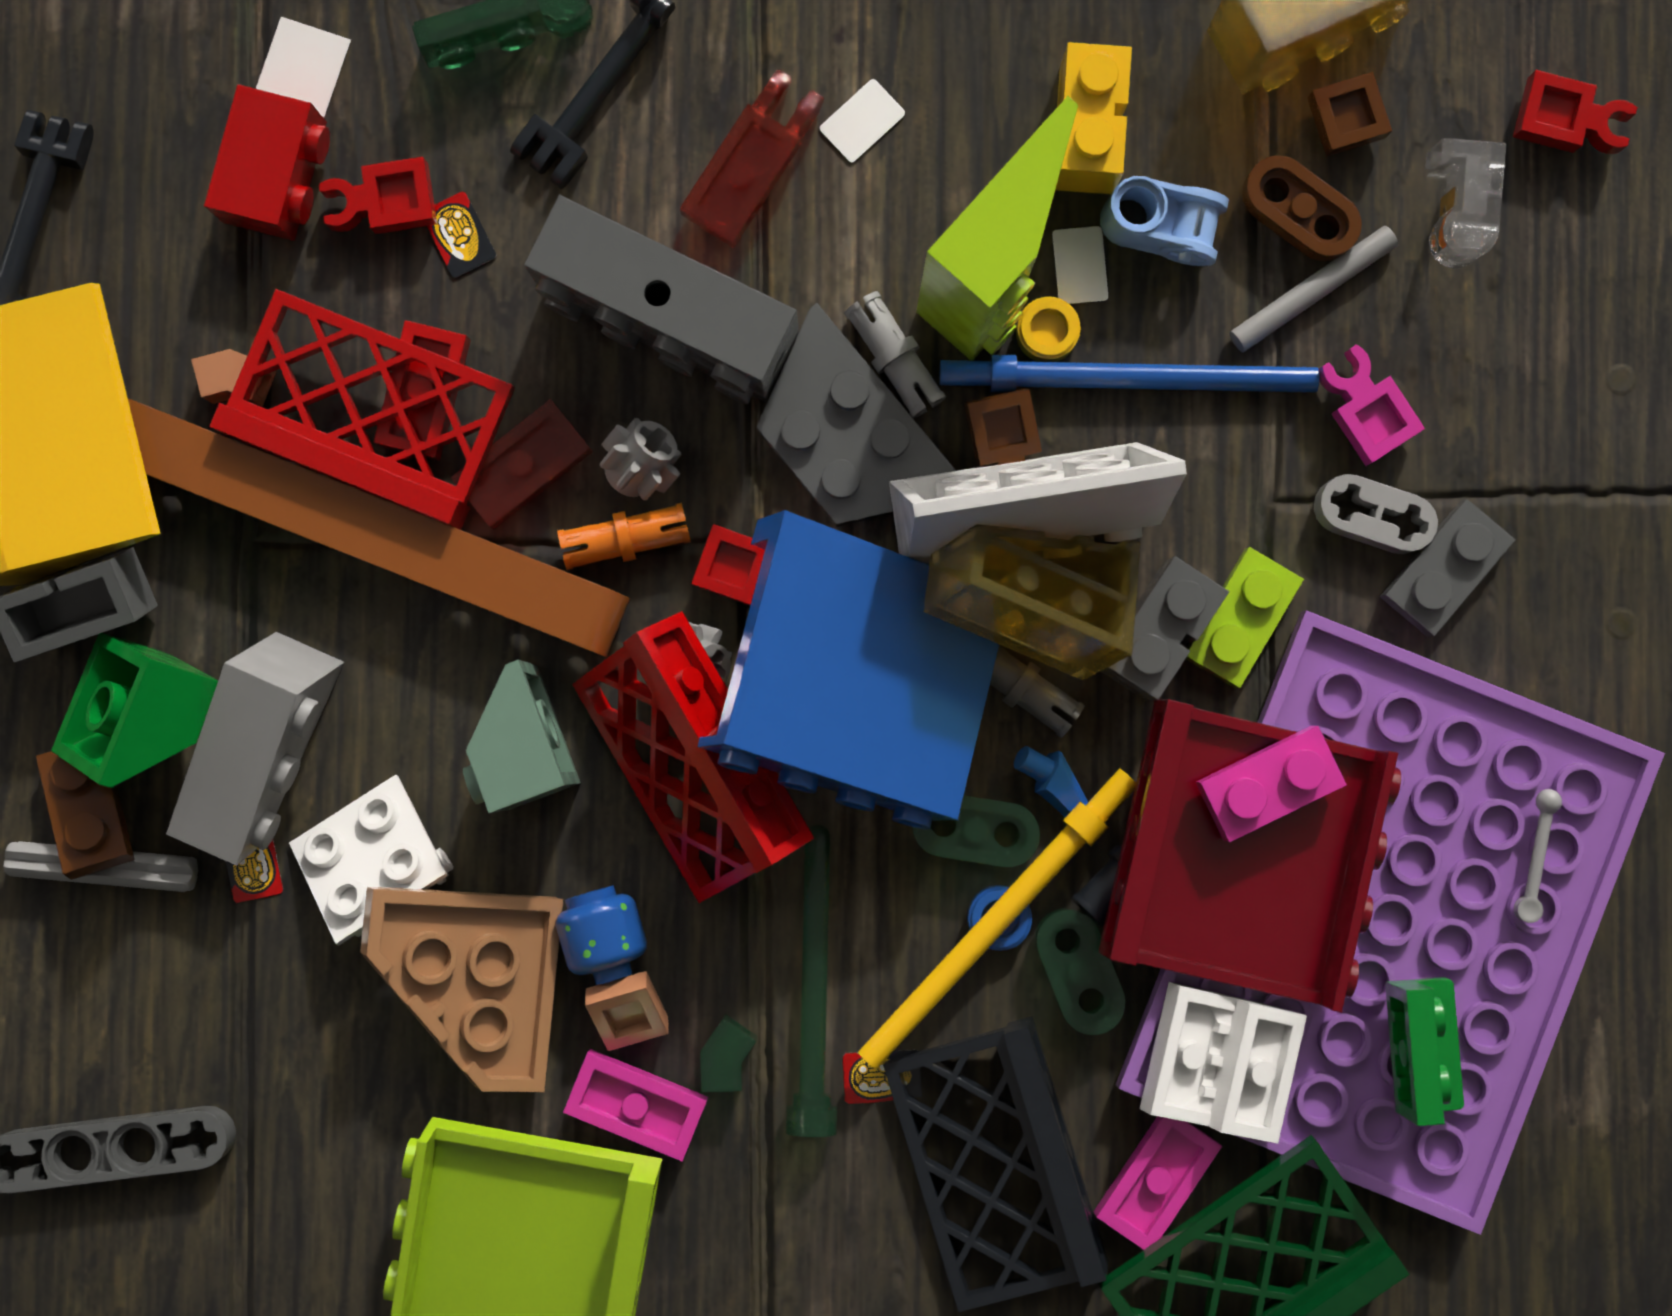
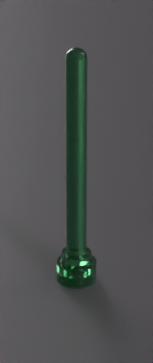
M816 824L809 827L814 839L805 844L799 1092L793 1093V1105L786 1106V1134L800 1137H829L837 1135V1107L831 1106V1094L825 1093L830 833L825 826Z

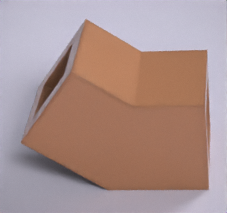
M227 349L191 359L201 398L212 404L229 400L247 355ZM277 370L258 378L249 402L263 407Z

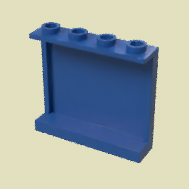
M786 510L758 519L751 545L765 549L719 727L716 735L700 737L697 747L720 754L717 764L734 771L757 774L758 768L761 767L779 773L777 783L790 789L816 793L817 787L820 786L837 792L835 802L846 807L863 811H874L876 804L894 810L892 820L909 827L930 829L932 821L958 820L1011 596Z

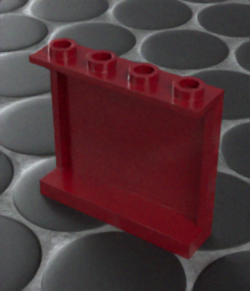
M1162 699L1154 701L1098 953L1110 960L1131 965H1136V963L1319 1004L1332 1011L1342 1013L1345 998H1350L1354 994L1358 983L1359 964L1354 959L1359 934H1364L1367 931L1372 918L1373 899L1368 895L1372 872L1380 868L1386 854L1387 835L1385 832H1382L1386 808L1394 804L1400 790L1401 771L1399 768H1395L1398 753L1368 749L1324 738L1347 785L1236 840L1226 842L1223 841L1195 782L1297 732L1193 708L1194 705L1175 700Z

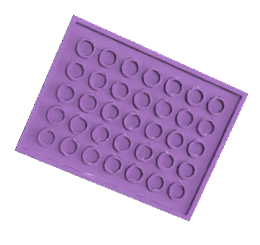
M1307 610L1302 611L1257 723L1296 732L1309 726H1319L1323 737L1326 739L1373 750L1397 752L1398 758L1395 768H1399L1401 771V785L1397 799L1392 806H1387L1382 832H1385L1387 835L1385 858L1380 868L1373 870L1368 895L1373 899L1371 922L1367 931L1364 934H1359L1354 959L1359 964V977L1355 992L1350 998H1345L1341 1013L1332 1011L1319 1004L1161 969L1115 1085L1125 1092L1142 1098L1169 982L1230 995L1307 1015L1278 1144L1241 1136L1237 1137L1283 1155L1312 1135L1343 1180L1481 1235L1665 753ZM1553 789L1560 794L1562 806L1560 810L1553 814L1537 898L1542 903L1543 915L1537 922L1527 923L1515 916L1514 904L1525 894L1540 814L1535 799L1542 790ZM1446 977L1454 983L1464 1106L1460 1110L1444 1111L1445 1124L1417 1126L1398 1114L1395 1108L1385 981ZM1312 1159L1305 1163L1306 1165L1319 1169Z

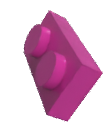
M1309 726L1195 782L1223 841L1226 842L1236 840L1347 785L1319 726Z
M590 1049L584 1059L563 1113L683 1161L708 1097Z
M1157 1116L1093 1211L1095 1216L1145 1250L1161 1239L1222 1148V1145L1190 1122Z

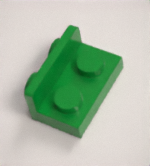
M1446 977L1385 981L1396 1112L1417 1126L1445 1124L1444 1111L1460 1110L1464 1106L1454 983Z

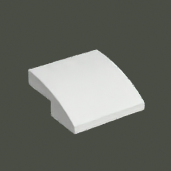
M1169 982L1140 1109L1154 1116L1209 1126L1220 1133L1278 1144L1307 1015L1230 995Z

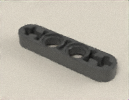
M198 1106L16 1129L0 1135V1156L9 1152L10 1149L14 1156L32 1155L42 1150V1162L31 1163L15 1171V1173L12 1167H2L0 1162V1193H16L204 1169L219 1162L231 1152L236 1141V1128L233 1119L226 1111L216 1106ZM200 1121H203L205 1131L216 1132L217 1141L207 1147L206 1153L203 1151L202 1144L198 1142L181 1144L172 1149L173 1137L183 1136L196 1130L200 1126ZM168 1123H171V1124H172L171 1130H170V1127H169ZM142 1128L148 1131L154 1138L155 1153L150 1161L137 1162L127 1155L124 1148V1138L130 1129ZM68 1136H78L89 1144L92 1152L91 1161L85 1170H73L63 1162L61 1146Z

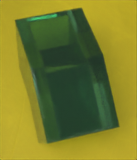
M726 1013L700 1051L702 1092L742 1091L743 1060L756 1043L758 1036Z

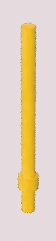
M1119 768L1086 805L1079 802L1063 819L1067 826L863 1045L858 1054L875 1070L880 1067L1083 845L1087 843L1089 846H1092L1109 828L1105 824L1107 819L1135 790L1136 782L1127 773Z

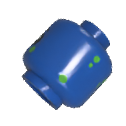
M614 885L566 899L567 910L562 911L557 916L555 926L569 971L576 975L593 974L596 985L633 974L630 962L641 957L647 949V940L634 899L627 894H616Z

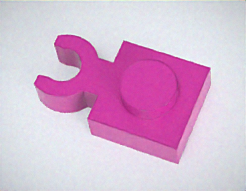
M1355 345L1344 353L1353 368L1351 378L1338 376L1334 367L1328 362L1319 368V382L1327 391L1341 395L1346 402L1345 405L1331 414L1364 465L1367 466L1423 431L1425 427L1391 375L1374 385L1369 377L1371 372L1370 358L1363 348Z

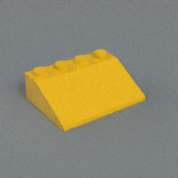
M87 283L0 305V586L23 585L161 534L100 284Z

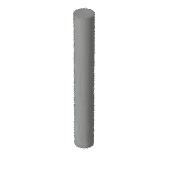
M1385 225L1350 248L1344 255L1333 260L1231 330L1229 335L1234 345L1241 352L1247 351L1398 246V240L1393 231Z

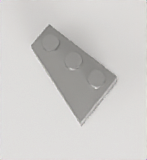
M278 632L273 633L226 661L223 665L166 834L236 866L257 848L265 850L273 840L280 824L281 816L277 814V811L285 793L290 789L298 774L301 758L345 662Z

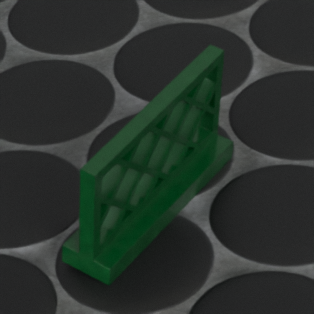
M1310 1135L1108 1274L1106 1281L1099 1282L1098 1284L1119 1316H1181L1169 1314L1175 1282L1208 1287L1203 1316H1216L1220 1290L1253 1295L1249 1316H1350L1410 1274L1381 1236L1317 1140ZM1312 1159L1323 1174L1318 1201L1286 1196L1290 1174ZM1275 1185L1273 1194L1265 1192L1267 1189ZM1333 1190L1344 1206L1331 1204ZM1249 1202L1270 1205L1264 1238L1232 1233L1236 1211ZM1283 1208L1315 1213L1309 1246L1277 1240ZM1328 1216L1354 1220L1364 1234L1363 1238L1344 1251L1322 1248ZM1221 1222L1220 1230L1211 1229ZM1195 1239L1216 1242L1217 1246L1211 1275L1178 1269L1182 1248ZM1229 1245L1262 1250L1256 1282L1223 1277ZM1274 1253L1306 1258L1302 1280L1290 1288L1268 1285ZM1168 1258L1166 1267L1157 1266ZM1319 1260L1326 1261L1325 1264L1318 1268ZM1141 1276L1164 1280L1158 1312L1130 1307L1120 1291ZM1266 1297L1273 1299L1264 1305Z

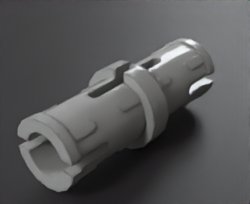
M874 291L864 296L863 299L866 307L876 320L875 322L869 320L858 301L851 305L844 315L852 322L874 355L875 359L871 364L876 372L887 375L909 410L910 416L915 419L927 412L925 404L915 391L916 387L920 388L932 408L941 403L947 396L940 390L916 354L919 345L913 336L905 337L882 301L880 293Z

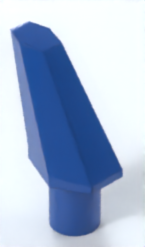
M1024 746L1019 750L1014 759V768L1035 779V793L1041 795L1064 817L1079 802H1082L1084 805L1088 803L1062 752L1056 751L1044 756L1028 746Z

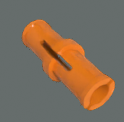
M682 502L675 504V506L626 517L625 511L612 514L614 520L565 531L564 529L557 530L561 549L581 544L588 545V547L563 552L564 555L562 556L567 571L572 570L574 567L622 556L623 562L636 560L635 553L679 543H691L686 524L664 530L660 529L664 525L686 521Z

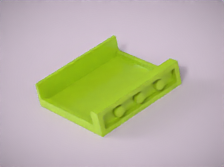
M432 1117L419 1139L410 1138L403 1159L402 1177L411 1179L409 1198L408 1200L401 1199L393 1224L392 1237L393 1239L402 1240L399 1261H391L383 1291V1299L393 1301L391 1316H636L662 1158Z

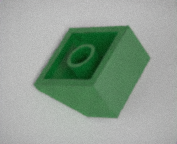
M105 632L99 633L51 751L99 785L112 788L197 743L218 680L168 653Z

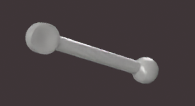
M1553 789L1542 790L1535 799L1540 814L1525 894L1514 904L1515 916L1527 923L1537 922L1543 915L1542 903L1537 898L1553 814L1560 810L1562 806L1560 794Z

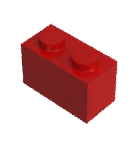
M237 84L204 207L222 223L295 241L299 224L305 225L312 212L314 193L310 183L315 165H321L328 153L330 131L326 127L327 121L310 102Z

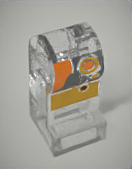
M1442 138L1426 153L1425 178L1442 179L1439 221L1431 229L1429 247L1435 260L1443 266L1453 269L1464 268L1489 252L1495 245L1500 226L1506 143Z

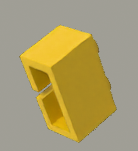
M1068 42L1059 70L1057 107L1069 96L1078 104L1055 190L1112 194L1118 186L1124 173L1127 116H1123L1129 99L1132 47Z

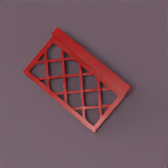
M275 289L227 405L218 404L209 427L243 443L461 530L470 510V507L467 506L468 500L515 387L498 378ZM289 309L309 318L318 340L285 354L277 333ZM322 323L340 331L327 336ZM356 337L367 341L377 364L344 378L332 347ZM272 347L276 358L266 361ZM380 347L399 355L385 360ZM323 351L335 382L302 395L290 364ZM414 361L427 365L436 389L403 402L390 371ZM281 369L293 399L270 409H265L249 402L258 378ZM439 371L459 379L444 384ZM382 375L394 406L361 419L349 388ZM472 385L495 393L485 417L464 426L461 425L450 399V394ZM340 392L352 424L328 434L317 430L307 406ZM441 399L454 430L420 444L407 412ZM298 410L303 424L284 415ZM399 416L411 448L387 458L376 454L366 429ZM479 431L471 449L466 436ZM357 434L362 448L342 439ZM458 440L467 462L455 486L434 477L425 453ZM416 457L422 472L401 463Z
M683 611L636 632L623 642L624 646L572 684L698 903L750 875L764 870L814 839L813 834L784 786L777 783L779 776L776 772L761 767L758 768L757 774L734 771L717 764L720 754L697 747L700 737L717 734L728 689ZM637 668L646 684L637 680ZM600 682L618 690V710L612 708L598 685ZM636 699L652 706L651 726L636 719ZM669 723L678 739L669 735ZM635 739L651 746L650 765L643 762L635 748ZM668 754L684 762V782L668 774ZM702 780L705 783L711 795L701 791ZM667 794L683 801L682 820L674 816L667 804ZM701 811L717 818L716 837L700 829ZM734 835L744 852L734 847ZM699 849L716 857L715 880L713 881L699 859Z

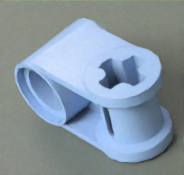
M1132 176L1124 179L1105 202L1100 213V225L1104 235L1118 246L1161 255L1181 264L1211 266L1215 264L1218 252L1212 246L1219 215L1227 212L1229 199L1219 192L1206 188L1184 187L1146 176ZM1133 200L1139 203L1145 209L1147 223L1133 224L1128 222L1121 214L1119 209L1120 202Z

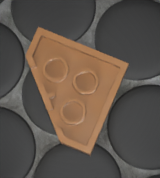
M367 886L360 953L469 1081L482 1092L545 1091L559 949V937L555 921L562 912L563 899L550 896Z

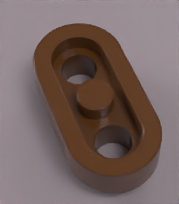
M1283 155L1267 157L1255 165L1244 182L1242 195L1249 213L1313 260L1325 262L1339 258L1357 242L1360 236L1362 221L1354 203L1293 158ZM1264 186H1278L1283 192V201L1272 202L1268 200L1264 194ZM1320 221L1328 223L1334 232L1333 239L1324 240L1320 238L1315 232V223Z

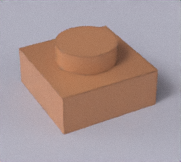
M647 971L586 988L585 1006L608 1051L668 1034V1015Z

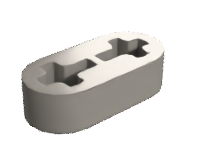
M1345 474L1333 478L1320 487L1314 500L1316 519L1325 529L1391 553L1406 554L1420 550L1432 542L1437 533V514L1427 500L1418 495L1358 475ZM1346 489L1353 491L1351 501L1356 505L1370 509L1369 515L1354 512L1342 520L1338 518L1339 507L1336 504L1330 503L1331 496H1338L1344 493ZM1409 509L1412 511L1411 522L1420 526L1419 533L1408 535L1404 540L1398 538L1400 528L1395 524L1381 520L1382 514L1398 516Z

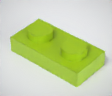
M1248 547L1244 549L1223 585V588L1230 592L1200 638L1188 644L1187 649L1190 650V653L1186 660L1233 688H1241L1304 579L1253 548Z

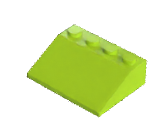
M1069 96L1063 100L926 253L916 313L969 360L973 361L983 349L993 355L1007 341L1017 328L1015 323L1023 314L1020 310L1029 299L1026 295L1035 285V282L1029 278V275L1039 252L1078 104Z

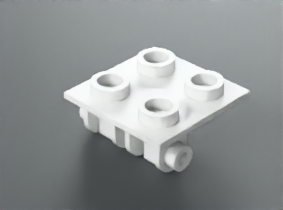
M397 775L389 778L289 842L335 944L338 946L355 935L357 937L362 935L367 886L426 890L436 883L441 885L446 882L447 873L453 870L452 863L441 848L435 850Z

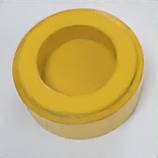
M1042 297L1029 303L1022 311L1023 314L1016 325V339L1020 349L1026 356L1037 362H1057L1071 353L1079 339L1081 326L1078 314L1069 303L1056 297Z

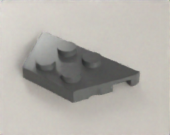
M819 304L813 305L807 313L756 427L757 431L836 527L865 521L867 518L884 514L891 515L893 514L889 481L956 470Z

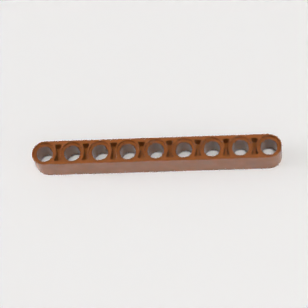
M128 398L146 475L607 657L630 601L629 597Z

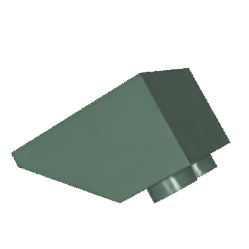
M521 660L505 664L467 746L466 753L471 765L463 768L464 779L473 801L477 805L485 802L488 813L511 810L581 783L538 665Z

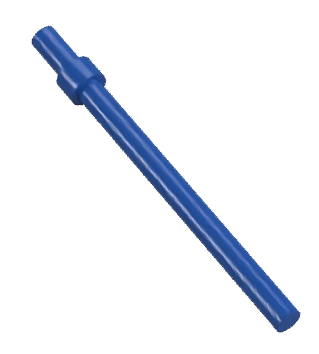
M990 355V361L940 360L939 385L989 386L990 393L1016 391V387L1316 393L1320 378L1318 367L1017 361L1016 355Z

